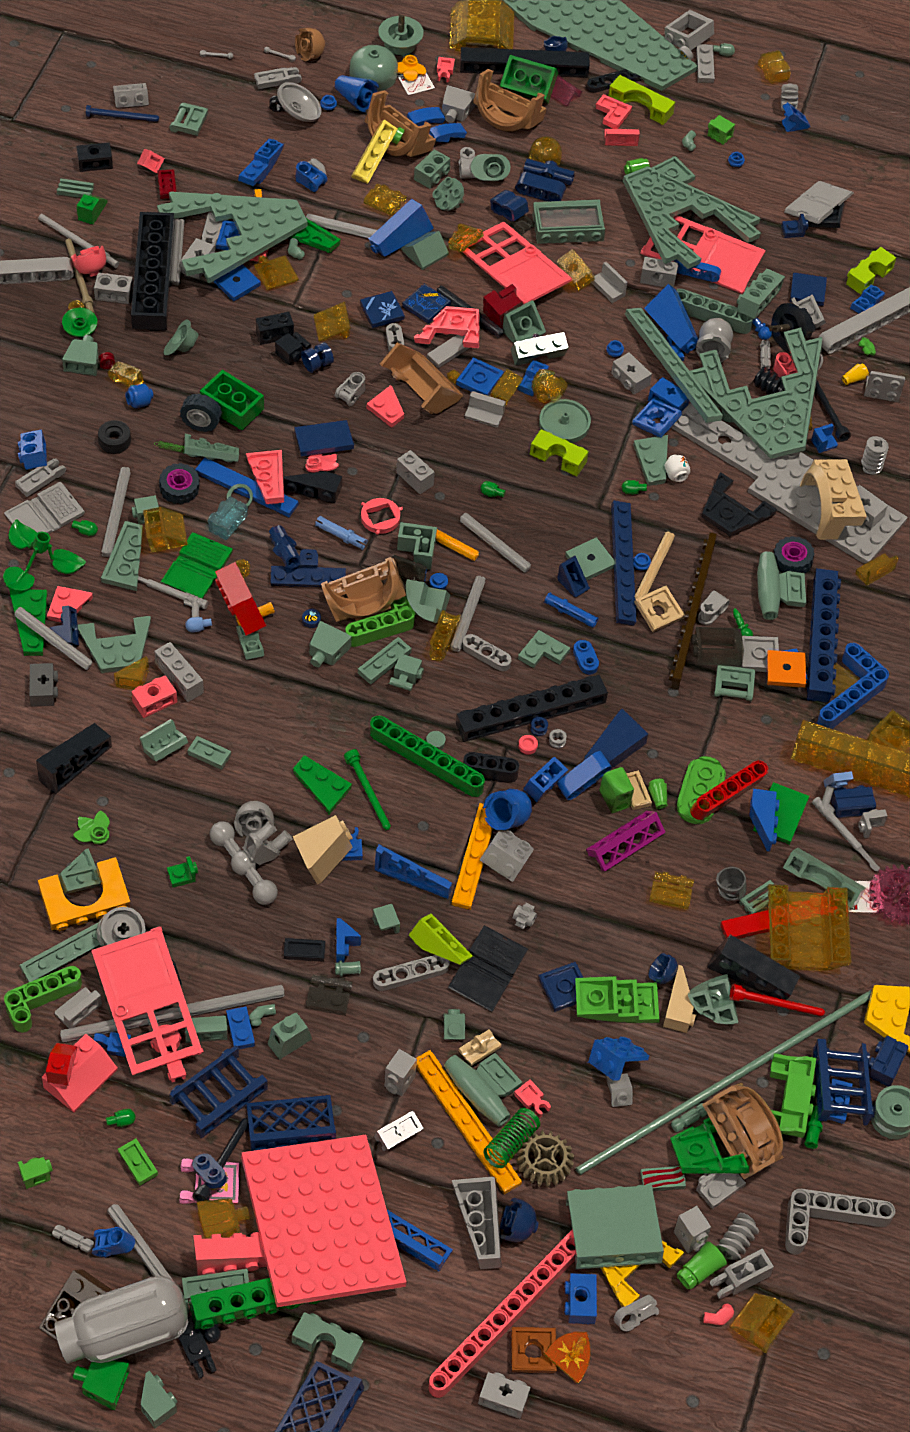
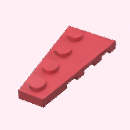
M282 450L246 453L247 461L265 503H284Z

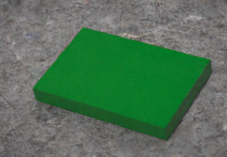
M773 782L770 791L777 792L776 799L779 800V809L775 811V816H778L777 828H774L773 833H777L776 840L790 845L808 802L809 795Z

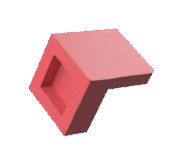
M144 149L137 164L154 173H158L157 170L160 169L165 158Z

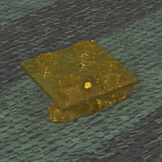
M262 255L258 258V264L254 265L267 290L299 280L286 256L268 261V258Z
M345 301L314 314L319 342L336 334H340L343 338L349 337V329L351 328Z

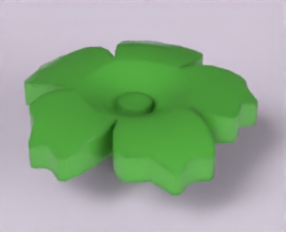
M865 337L861 338L859 346L863 347L862 351L867 355L874 356L876 353L874 344Z

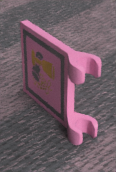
M182 1159L181 1171H194L193 1160ZM226 1162L223 1169L226 1173L227 1181L220 1188H211L212 1197L208 1203L238 1204L239 1163ZM197 1174L195 1190L197 1187L204 1185V1182ZM181 1191L179 1200L181 1204L198 1202L192 1197L194 1192Z

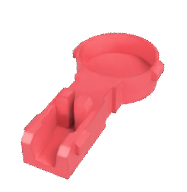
M161 1025L159 1026V1029L170 1025ZM177 1030L162 1036L165 1047H172V1050L167 1051V1053L177 1051L182 1040L179 1031ZM156 1038L150 1041L151 1047L160 1053ZM181 1059L166 1064L168 1078L172 1083L175 1082L176 1078L182 1077V1079H186V1071L183 1068Z

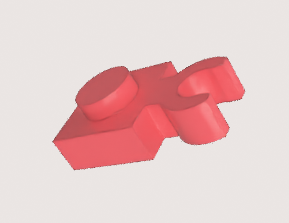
M438 58V81L442 77L446 78V82L450 81V75H453L455 59Z
M531 1080L514 1091V1096L527 1109L533 1107L535 1114L539 1118L543 1114L539 1108L544 1107L548 1112L550 1111L551 1106L549 1102L541 1100L544 1094Z

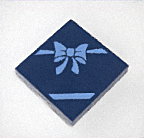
M393 291L360 299V305L372 328L405 320V315Z

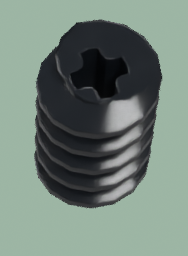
M765 366L758 371L753 380L755 387H760L761 391H766L768 395L785 391L781 377L777 380V373L771 376L772 370L766 373Z

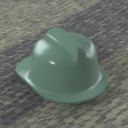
M481 154L474 157L471 162V172L480 180L498 181L504 179L510 173L511 166L509 160L500 154Z
M185 320L179 325L175 334L164 348L165 356L172 354L176 350L188 351L194 346L198 333L190 327L191 322L189 320Z

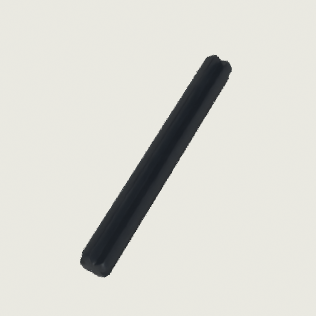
M443 285L437 288V292L449 299L454 307L473 308ZM479 312L480 326L497 338L503 336L504 329Z

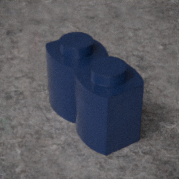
M504 190L490 199L491 210L498 215H503L510 221H515L529 212L527 200L521 196H516L509 190Z

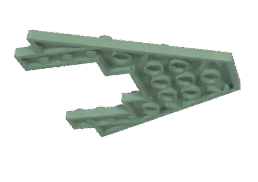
M649 166L627 174L623 178V183L665 264L677 259L689 269L699 265L702 258L672 233L680 225L672 217L688 210H692L701 219L714 214L747 243L760 238L761 232L754 227L760 222L761 218Z
M169 192L171 203L157 205L158 212L174 213V219L210 211L216 222L233 219L240 236L226 238L229 250L181 260L186 276L204 273L208 283L213 282L307 227V219L298 201L293 199L231 196L219 193Z
M801 328L784 332V337L797 373L781 377L785 391L751 399L747 386L730 390L717 350L700 353L703 367L690 371L710 399L770 459L806 450L822 349V337L805 341Z

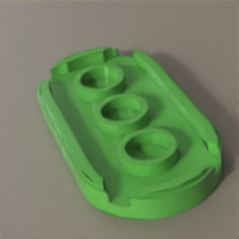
M703 756L695 761H691L688 765L677 801V811L685 821L693 824H702L708 822L714 816V813H712L703 820H697L692 817L690 809L701 795L725 780V769L718 760Z

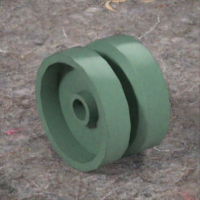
M898 1085L884 1088L878 1094L874 1103L875 1115L871 1118V1123L878 1133L889 1139L907 1137L910 1134V1089Z

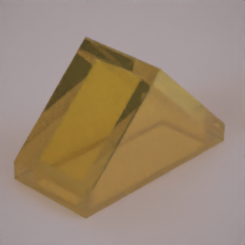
M147 656L114 673L115 686L134 690L138 686L145 685L149 672Z

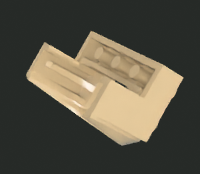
M813 460L800 482V487L816 485L819 489L821 519L816 534L819 540L838 539L845 526H862L867 515L848 461Z

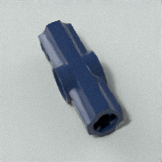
M526 159L523 172L554 179L568 185H572L575 171L560 168L554 161L542 163Z
M280 525L272 527L269 530V537L275 546L273 548L274 553L283 560L287 568H297L301 564L300 556L295 549L297 543L288 536L284 527Z

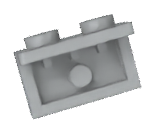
M813 294L798 302L795 298H792L793 304L799 308L807 309L816 328L826 324Z

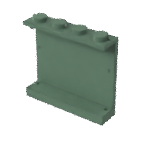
M652 1185L567 1191L566 1206H569L576 1249V1269L662 1263L664 1250Z

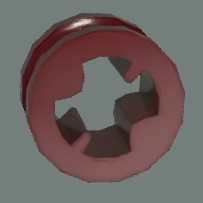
M104 352L99 355L100 367L103 369L113 368L115 366L114 355L110 352Z

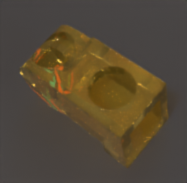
M118 361L108 371V376L112 381L120 382L128 387L144 383L142 370Z

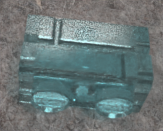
M231 496L226 501H222L215 514L212 513L208 518L209 531L227 540L248 516L247 505L240 501L238 502Z

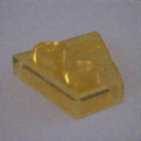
M458 224V231L452 234V238L448 241L449 249L463 252L484 236L483 230Z

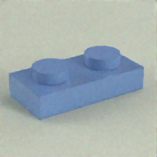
M852 771L832 774L823 780L825 788L826 786H831L834 790L846 786L853 779Z

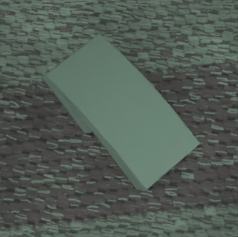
M236 626L245 659L264 656L258 630L246 636L242 627Z

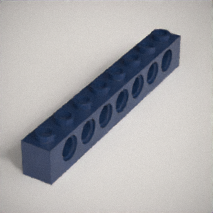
M816 568L813 579L806 700L829 703L830 697L834 696L836 685L833 684V680L836 678V669H833V665H836L837 654L834 653V649L836 650L838 645V639L835 638V634H838L839 623H836V619L838 620L840 609L836 607L840 602V594L837 593V590H840L841 579H838V571Z

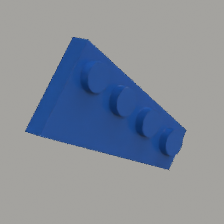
M378 845L375 855V871L444 898H449L452 882Z

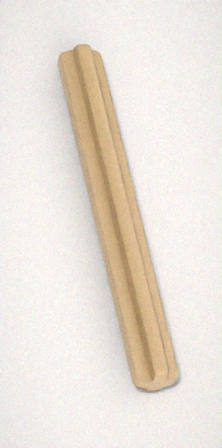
M669 531L665 533L635 594V599L648 593L674 540L675 535Z

